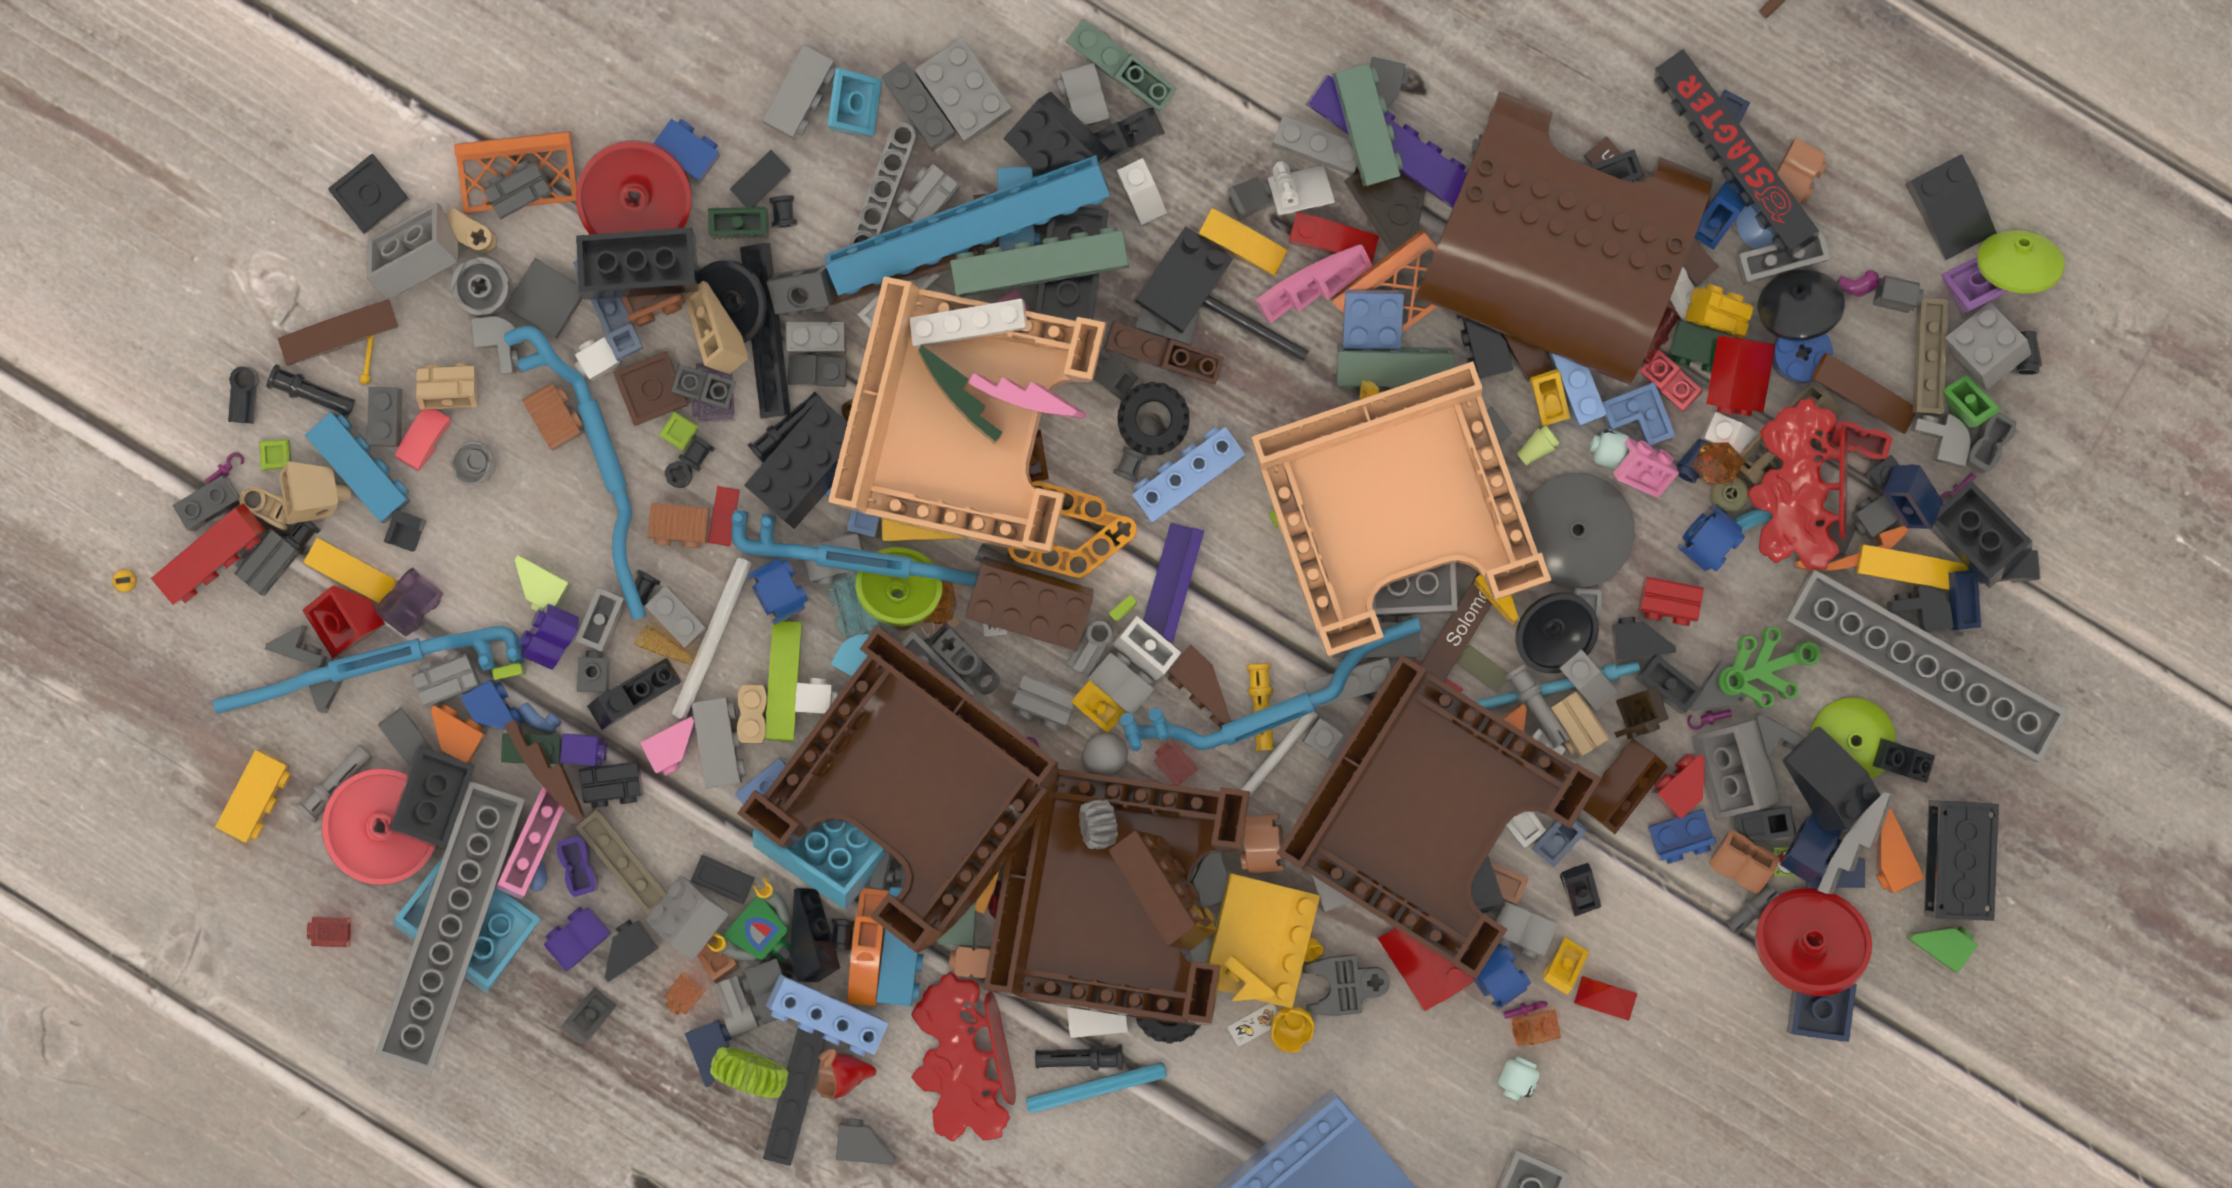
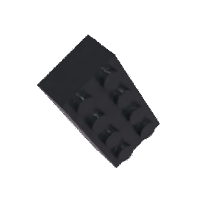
M1081 206L1072 214H1059L1051 217L1048 223L1046 239L1059 237L1060 241L1070 240L1072 234L1088 232V236L1099 235L1100 229L1107 228L1109 210ZM1100 273L1040 283L1035 313L1076 321L1077 317L1093 320Z
M692 227L576 236L579 293L584 300L699 292L696 235Z
M820 398L744 486L795 529L832 487L848 422Z

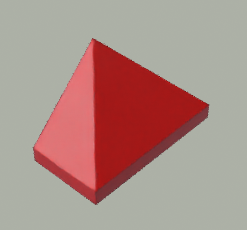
M1582 976L1574 1004L1629 1021L1638 993Z

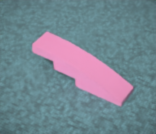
M1360 244L1305 267L1276 284L1256 298L1255 301L1264 319L1271 324L1292 307L1300 312L1321 295L1329 300L1370 269L1372 264L1364 247Z
M973 373L968 382L995 398L1028 410L1058 417L1085 419L1087 413L1046 387L1034 382H1030L1026 389L1010 379L1002 377L1000 382L996 384L987 377Z

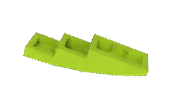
M782 621L772 626L765 740L794 742L797 713L795 712L796 687L799 680L802 622Z

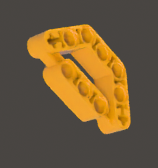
M1041 481L1031 482L1034 487L1068 494L1073 498V506L1068 510L1061 509L1060 515L1102 525L1105 528L1077 550L1053 545L1052 550L1056 551L1059 555L1058 562L1053 566H1047L1043 563V552L1031 551L1028 557L1022 559L1015 555L1014 548H1007L1011 557L1017 563L1078 579L1087 576L1132 541L1136 535L1137 528L1131 518L1107 512L1104 501L1097 496ZM1089 502H1097L1101 505L1102 511L1098 517L1092 518L1085 513V507ZM1121 522L1123 525L1129 523L1131 525L1129 529L1130 535L1126 537L1122 534L1116 538V541L1120 544L1115 547L1112 539L1105 535V533L1110 530L1111 534L1114 535L1119 530L1118 523ZM1100 539L1107 541L1110 547L1108 553L1102 556L1095 554L1093 551L1094 542ZM1076 557H1081L1086 561L1087 567L1084 572L1077 574L1070 569V562Z

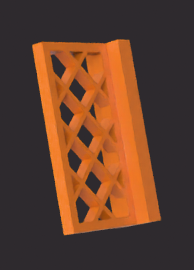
M571 131L455 144L454 151L457 157L463 212L471 213L494 210L492 204H487L489 201L488 197L482 205L470 206L468 194L474 186L484 192V187L478 181L487 170L495 176L499 174L490 167L497 157H505L513 164L504 175L507 177L514 170L513 166L519 164L525 154L531 153L542 161L539 164L540 167L545 163L558 173L550 183L551 187L562 176L570 183L572 195L559 196L553 191L550 194L554 197H542L527 206L576 201L577 180ZM566 150L567 163L560 171L548 161V158L554 151ZM540 152H549L545 158L539 154ZM513 155H520L516 161L510 157ZM492 158L488 164L481 159ZM476 160L485 168L474 180L465 173L464 161ZM567 167L569 170V177L563 173L567 169ZM466 179L472 183L468 189Z
M1423 228L1335 294L1332 302L1344 314L1345 290H1374L1380 285L1390 286L1392 290H1395V287L1412 289L1410 305L1403 304V309H1410L1408 320L1402 324L1403 333L1438 307L1431 303L1426 307L1414 305L1415 291L1420 288V286L1416 285L1418 270L1427 271L1428 269L1427 266H1419L1421 254L1429 248L1435 253L1437 244L1427 229ZM1417 258L1416 265L1409 264ZM1403 268L1415 269L1413 285L1396 283L1398 271ZM1394 275L1393 282L1386 281ZM1413 310L1419 311L1412 317Z

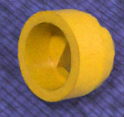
M121 569L114 574L112 583L116 590L126 593L136 587L137 577L132 571ZM130 577L131 583L117 584L118 578Z
M1314 937L1309 939L1305 962H1313L1323 954V946Z

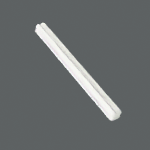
M738 558L735 562L672 711V715L685 720L690 713L691 703L695 701L752 566L748 560Z

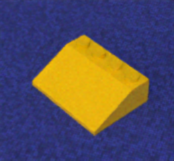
M1229 873L1216 925L1218 931L1214 933L1207 961L1210 964L1221 965L1218 990L1236 995L1246 984L1243 980L1237 983L1225 973L1228 968L1224 963L1231 955H1234L1277 991V994L1272 998L1255 1000L1292 1008L1320 895Z

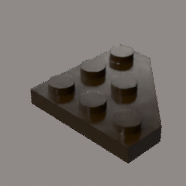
M1358 171L1346 179L1344 183L1390 252H1392L1417 234L1426 190L1400 171L1399 177L1363 186Z

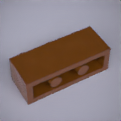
M1632 738L1628 745L1622 749L1611 767L1604 772L1600 783L1586 803L1583 811L1613 834H1616L1667 769L1668 765L1656 754Z

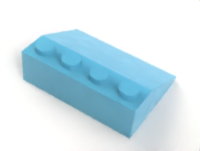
M834 820L823 823L786 848L779 847L758 829L755 828L753 831L754 848L845 910L863 890L887 852L858 828L846 821Z
M443 857L394 919L393 926L413 941L415 940ZM495 888L465 978L487 994L541 919L505 892Z

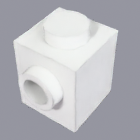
M605 337L597 342L591 339L578 347L580 352L575 354L578 360L574 363L575 367L584 378L587 376L591 381L596 380L622 364L621 360H616Z
M810 678L809 684L797 683L795 712L825 714L837 698L838 691H833V685H827V679Z

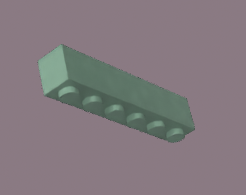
M1116 227L1100 229L1099 235L1088 236V232L1072 234L1071 239L1060 241L1059 237L1043 239L1042 245L1031 246V242H1024L1013 245V250L1003 251L1002 247L986 249L985 255L974 256L973 252L957 254L956 260H950L956 295L958 297H965L1130 268L1123 231H1117Z

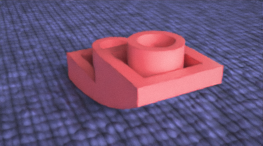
M1660 350L1639 370L1650 383L1655 382L1657 389L1683 413L1703 393V390Z
M436 409L421 410L399 445L395 458L420 471L435 452L434 444L451 424L450 417Z

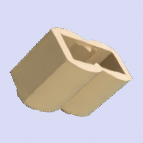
M742 685L739 690L738 707L741 715L737 723V735L740 743H764L766 716L764 714L767 709L768 693L765 685Z

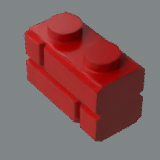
M1644 577L1638 611L1645 612L1644 618L1661 621L1662 616L1673 618V624L1690 626V621L1698 622L1704 587Z

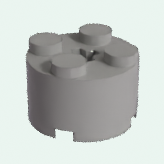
M484 257L473 258L460 264L454 271L450 284L452 295L457 305L465 312L480 318L496 316L506 308L513 291L512 279L507 271L495 261ZM484 281H486L485 285L488 287L487 291H482L480 295H478L479 290L476 289L477 283L483 284Z

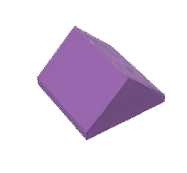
M1977 257L1942 274V278L1961 315L2008 292L1993 285L1981 274L1977 265Z

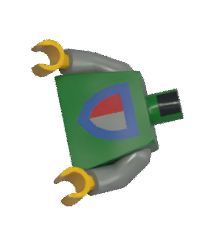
M762 877L763 882L766 884L764 888L757 889L754 884L752 886L757 897L722 936L718 932L713 934L717 937V940L714 944L706 943L708 948L714 952H721L732 959L755 962L758 959L764 960L770 952L783 963L790 956V945L782 938L790 930L788 925L791 919L785 900L772 888L766 877Z

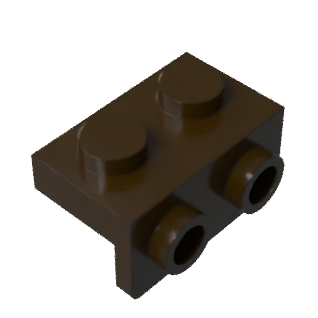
M1657 686L1616 700L1626 728L1614 733L1616 738L1626 735L1629 740L1660 729L1659 723L1668 720L1669 717Z

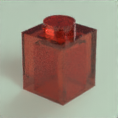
M1166 742L1154 752L1157 755L1154 762L1173 785L1179 786L1198 770L1176 742L1172 746Z
M312 917V922L307 924V939L311 940V946H350L351 917Z

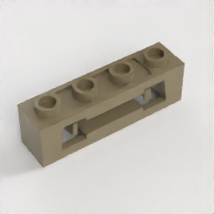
M1813 381L1787 406L1796 407L1800 400L1812 398L1817 408L1830 409L1836 415V420L1844 413L1833 397ZM1817 430L1816 434L1820 437L1823 431ZM1761 434L1731 462L1742 478L1752 487L1756 484H1761L1762 477L1770 469L1780 470L1783 465V461L1768 449L1765 451V454L1758 450L1756 453L1760 458L1754 463L1748 460L1760 446L1767 449ZM1811 439L1810 444L1812 445L1816 439Z

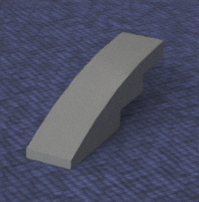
M1890 791L1884 792L1857 820L1831 859L1818 891L1834 894L1842 869L1854 871L1863 846L1868 848L1876 847L1895 793Z

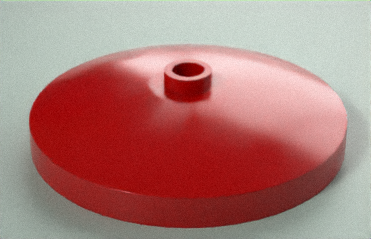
M640 140L619 141L598 151L585 165L576 188L577 212L584 228L590 235L684 228L692 206L690 181L680 162L664 148ZM630 192H639L641 196L639 198H633L630 195Z
M1816 888L1794 889L1773 899L1762 912L1755 932L1757 954L1767 972L1783 986L1805 995L1828 996L1850 988L1865 972L1872 954L1871 933L1861 913L1850 902L1837 894H1826L1818 891Z

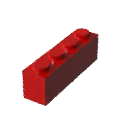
M243 503L230 511L151 577V580L172 605L181 600L187 603L198 594L195 588L201 583L207 586L219 576L216 572L224 565L227 569L238 561L240 557L237 553L243 548L249 551L261 541L258 536L266 529Z

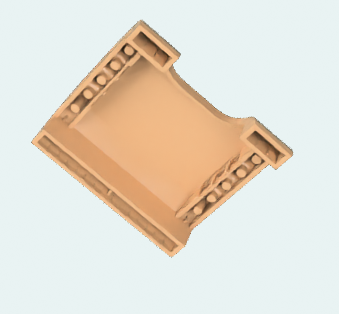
M884 276L828 502L866 515L934 532L1014 549L1043 553L1051 552L1065 494L1035 488L1030 480L1029 463L1042 413L995 398L968 383L963 390L985 405V410L980 416L1002 432L996 444H993L975 429L948 401L918 354L920 347L915 348L912 344L910 317L992 303L920 289L912 282ZM1026 311L1028 329L924 347L969 380L973 373L987 377L996 384L1003 377L1015 381L1026 389L1030 382H1034L1053 391L1064 383L1093 381L1106 323L1077 317L1076 321Z
M1473 361L1251 437L1270 502L1321 644L1328 657L1383 639L1382 630L1375 610L1372 607L1374 597L1381 588L1388 584L1427 570L1457 562L1470 565L1483 577L1495 600L1551 581L1542 552H1537L1482 398L1483 388Z

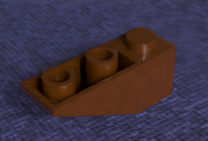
M1190 645L1168 669L1171 673L1168 679L1179 690L1184 686L1190 691L1192 695L1189 699L1200 710L1205 706L1213 714L1210 716V719L1222 729V725L1232 721L1213 665Z

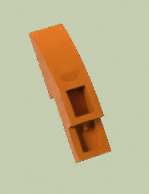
M863 888L859 893L851 950L847 1004L876 1007L885 928L870 916L885 896L890 894L888 890Z

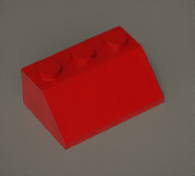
M1395 927L1377 938L1424 1011L1445 1001L1475 982L1471 975Z

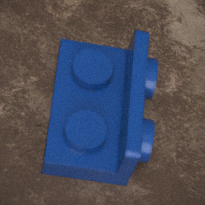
M1704 809L1686 814L1682 819L1673 818L1648 827L1658 860L1666 859L1667 864L1684 859L1683 854L1694 851L1695 855L1710 851V845L1717 843L1712 835Z

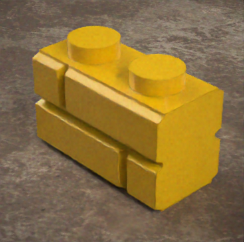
M1710 284L1706 285V289L1697 287L1693 289L1690 299L1691 305L1688 306L1685 316L1686 321L1735 336L1736 338H1744L1746 336L1749 326L1747 322L1751 319L1754 307L1743 302L1744 296L1731 292L1724 295L1722 294L1723 288Z

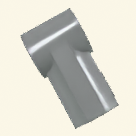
M1103 619L1092 621L1080 640L1077 651L1074 650L1067 664L1080 673L1089 676L1112 638L1113 631L1111 625ZM1096 625H1103L1108 630V636L1102 641L1095 640L1091 635V630Z
M737 975L714 984L716 994L724 1011L723 1018L732 1038L759 1028L758 1020L755 1019L751 1004H748Z

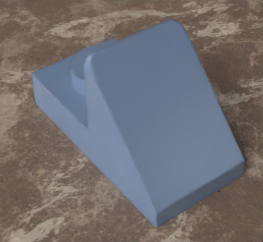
M1577 820L1571 829L1554 821L1551 827L1534 844L1532 850L1555 867L1584 836L1588 829Z

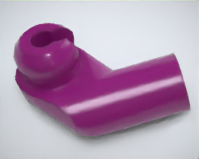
M1868 270L1863 277L1856 281L1840 276L1837 283L1843 292L1856 297H1862L1878 287L1879 275L1873 270Z

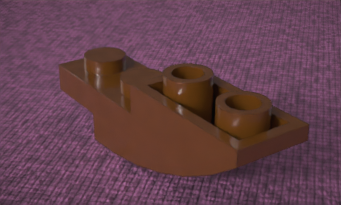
M1116 321L1111 323L1103 348L1127 356L1130 359L1211 384H1216L1224 360L1223 356L1172 339H1166Z

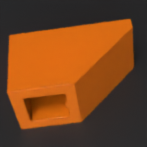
M445 703L441 707L433 705L431 713L441 750L460 761L470 764L487 736L485 732L481 731L483 725L474 722L471 718H468L467 721L462 720L456 716L458 711Z

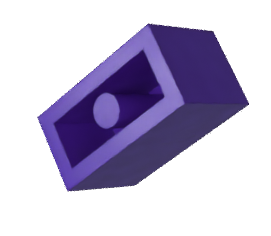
M563 733L560 763L601 766V761H606L608 743H603L604 737Z

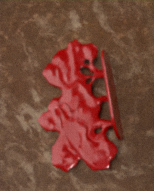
M1812 398L1800 400L1796 407H1784L1782 411L1777 413L1775 420L1769 421L1760 431L1767 449L1774 455H1777L1783 461V465L1780 470L1770 469L1762 477V483L1754 485L1747 491V494L1757 509L1769 511L1773 515V518L1761 529L1759 550L1764 556H1768L1771 561L1778 563L1788 558L1792 552H1796L1807 569H1826L1828 562L1833 560L1839 553L1838 545L1829 536L1828 528L1834 522H1839L1840 538L1842 540L1846 538L1848 436L1847 426L1844 425L1840 434V447L1838 449L1832 447L1826 436L1836 425V415L1830 409L1817 408ZM1816 431H1823V437H1819ZM1814 438L1823 443L1821 449H1826V452L1816 451L1810 444L1811 439ZM1817 455L1823 457L1818 462L1814 461ZM1828 458L1836 459L1840 462L1839 482L1825 483L1820 477V466ZM1830 490H1839V514H1833L1823 507ZM1825 520L1823 526H1817L1815 524L1816 521Z
M950 971L948 974L942 975L939 984L928 986L927 990L923 993L922 1000L916 1004L911 1013L912 1018L922 1031L928 1035H933L939 1040L938 1048L927 1051L923 1058V1066L918 1067L911 1078L924 1092H937L941 1095L937 1106L932 1111L934 1130L939 1136H945L953 1142L964 1134L967 1126H970L983 1141L1002 1138V1129L1007 1126L1010 1116L1008 1111L997 1103L995 1096L998 1090L1001 1089L1005 1101L1010 1105H1014L1016 1088L999 1006L994 994L989 991L984 999L986 1017L982 1016L974 1007L980 995L978 983L972 979L959 980ZM966 1001L970 1002L971 1008L963 1006V1003ZM965 1011L973 1014L971 1018L977 1021L966 1022L960 1017V1012ZM969 1027H975L972 1033H968ZM980 1027H988L992 1050L982 1052L976 1047L975 1035ZM989 1058L995 1059L999 1081L986 1077L985 1073ZM990 1089V1095L984 1097L982 1092Z

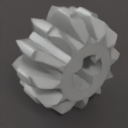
M1099 799L1082 804L1079 812V825L1083 842L1089 849H1103L1114 845L1118 836V825L1114 809L1108 800Z

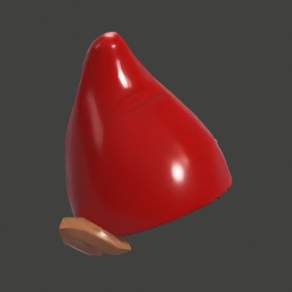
M828 1049L818 1056L820 1059L819 1083L814 1086L823 1098H841L861 1084L863 1080L875 1076L876 1068L852 1055L837 1053L835 1049Z

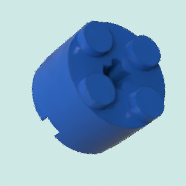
M1826 334L1803 341H1793L1777 337L1773 343L1775 348L1772 366L1775 372L1787 381L1797 384L1810 382L1813 380L1811 376L1823 354L1827 353L1833 356L1831 341ZM1799 347L1801 350L1807 351L1808 355L1804 357L1805 361L1802 357H1796L1795 353L1799 351Z
M1712 505L1709 507L1712 512L1708 516L1702 513L1684 533L1682 538L1686 541L1685 544H1678L1677 546L1683 554L1704 571L1711 568L1714 571L1719 570L1725 563L1727 558L1724 556L1731 547L1736 549L1745 538V535L1741 533L1742 527L1718 506Z
M779 558L747 574L748 580L754 578L756 581L752 588L767 615L773 613L775 619L771 621L773 625L804 610V603L808 601L801 585L796 587L791 579L795 574L787 560L781 562Z
M1500 943L1478 978H1474L1475 984L1485 997L1491 995L1494 998L1491 1005L1497 1010L1527 991V986L1531 984L1524 971H1518L1512 963L1516 959L1507 946L1503 947Z

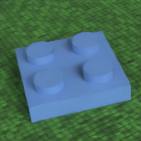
M1345 290L1343 348L1401 349L1403 291Z

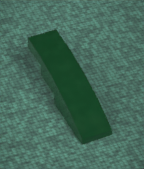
M921 345L918 349V354L932 379L948 401L975 429L993 444H996L1002 432L980 416L985 410V405L963 390L968 384L969 379Z

